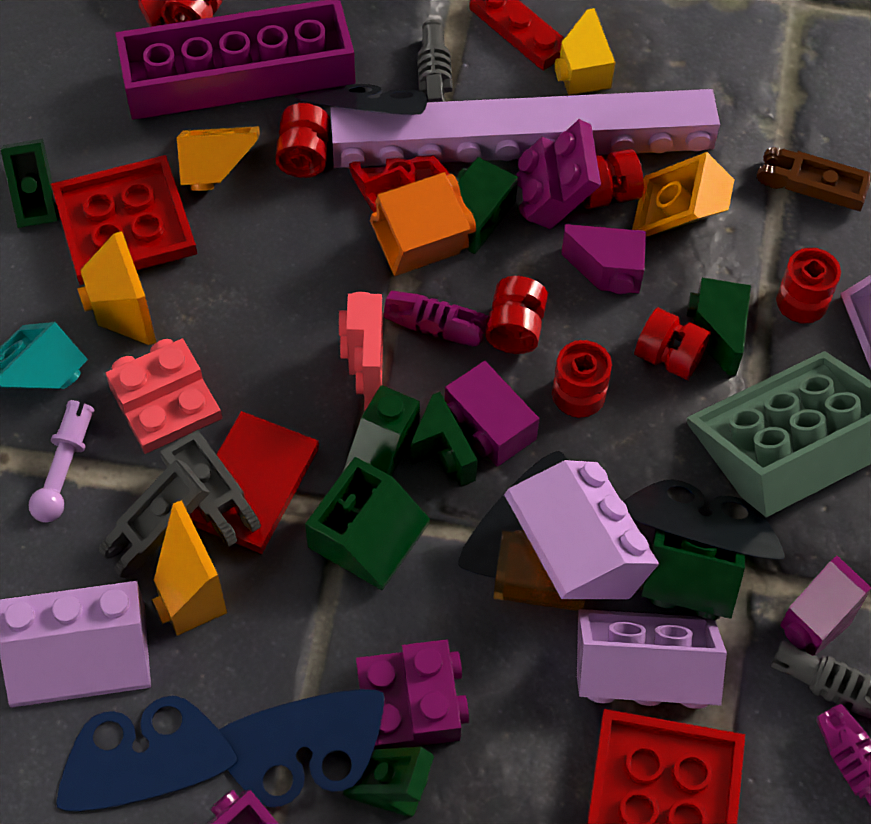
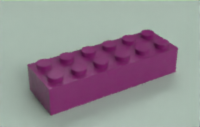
M321 0L115 32L132 120L356 84L354 49L340 0Z

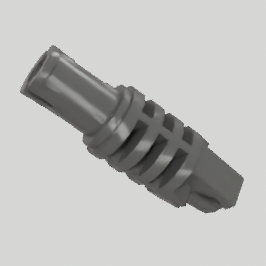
M428 20L422 24L423 47L418 52L419 91L427 95L428 102H445V93L452 92L451 53L444 43L442 22Z
M782 640L772 661L771 668L808 684V689L811 690L812 694L821 695L829 702L832 700L836 702V705L842 704L849 708L848 711L871 719V675L863 674L857 668H850L842 661L839 663L829 655L827 657L822 656L820 659Z

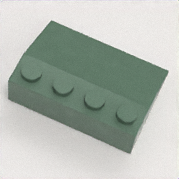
M823 351L687 417V424L738 494L765 517H768L871 464V380L826 351Z

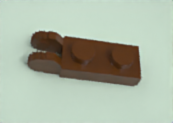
M779 147L766 149L763 161L767 165L760 166L756 175L758 182H761V184L768 185L774 189L785 187V189L861 212L870 186L871 172L801 151L796 153L783 148L779 149Z

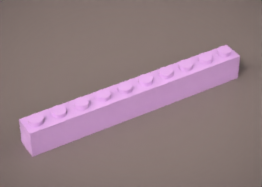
M713 89L427 102L424 112L418 115L390 114L331 107L334 168H349V163L361 161V167L385 166L386 159L400 158L409 160L417 156L434 155L440 163L474 162L477 157L485 161H509L518 159L525 150L529 149L541 137L554 142L562 132L566 131L578 119L591 124L596 155H609L611 152L633 149L636 153L711 150L715 147L720 121Z

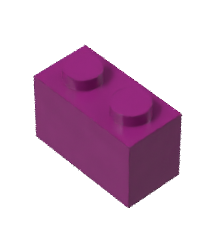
M483 361L445 387L444 400L459 427L469 435L471 444L476 452L482 457L488 456L497 467L537 440L540 418L486 361Z

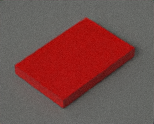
M243 411L240 412L216 455L243 490L245 500L256 514L261 528L251 532L244 526L234 507L222 515L235 531L236 544L263 554L319 449V441ZM197 508L189 515L196 528L219 536L211 522L207 523Z

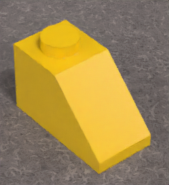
M595 8L587 9L561 42L560 58L555 59L556 77L558 81L564 82L568 96L612 87L615 60Z

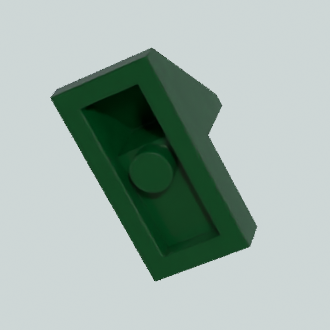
M438 392L431 396L411 442V464H416L439 455L444 471L448 475L453 473L458 484L462 487L476 481L478 460L441 392Z
M422 747L374 749L360 780L353 787L345 789L343 795L349 799L397 814L414 816L423 790L428 782V774L434 755Z

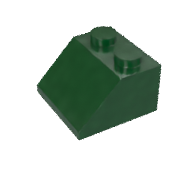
M656 529L651 551L659 565L644 581L641 597L649 598L651 603L663 608H675L677 605L693 609L697 615L706 619L717 620L720 617L732 619L745 570V554L717 548Z

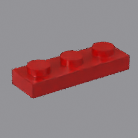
M469 0V9L542 71L553 65L555 59L560 58L561 42L564 40V37L521 1Z

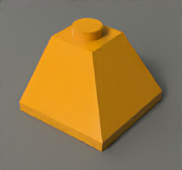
M259 126L183 130L177 136L181 185L190 184L191 191L213 190L214 183H221L257 142L260 135Z
M708 152L644 176V192L638 201L632 230L646 231V237L727 211L729 210L734 179Z
M122 231L114 233L80 270L85 286L77 288L84 311L93 310L97 324L101 327L147 345L156 343V338L145 293Z
M182 500L172 505L154 576L159 596L151 599L161 623L164 624L170 621L177 636L227 613L218 573Z

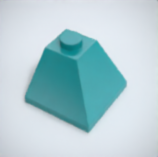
M56 322L22 325L0 346V388L64 389L78 379L81 374L78 369L88 359Z

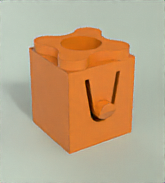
M445 172L378 194L375 201L377 212L372 213L370 223L394 277L460 254L462 249L469 247L468 234L476 232L474 216L462 199L456 177L453 174L446 175Z

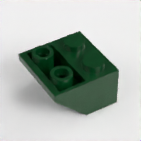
M355 456L305 523L307 545L311 550L383 591L430 524V518L392 476Z

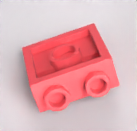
M354 292L348 294L347 310H339L340 359H348L349 375H356V395H364V411H366L380 385H382V294Z
M183 338L175 342L171 339L160 340L151 347L150 353L137 359L133 356L121 357L113 363L112 370L105 372L110 390L144 454L222 419L221 410L204 382L201 369Z

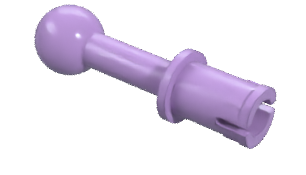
M69 400L57 434L51 437V442L58 446L44 487L35 491L29 500V511L40 522H52L58 519L64 511V499L60 492L74 452H83L86 446L82 442L91 416L95 411L93 407L85 403L80 416H77L76 413L80 402Z

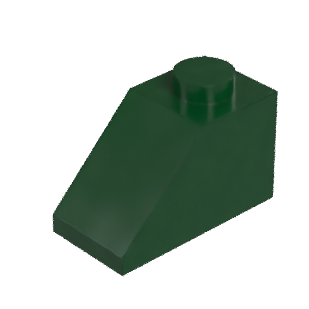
M38 139L4 145L0 150L17 227L58 221L44 140Z
M479 157L475 159L468 169L463 168L456 177L462 199L466 207L473 214L476 222V232L468 234V251L473 254L477 253L516 202L518 184L517 176Z
M702 277L698 293L690 292L686 316L693 317V324L711 332L706 351L728 375L736 376L744 352L751 285Z
M380 385L361 417L344 470L356 456L392 476L419 426L420 401Z

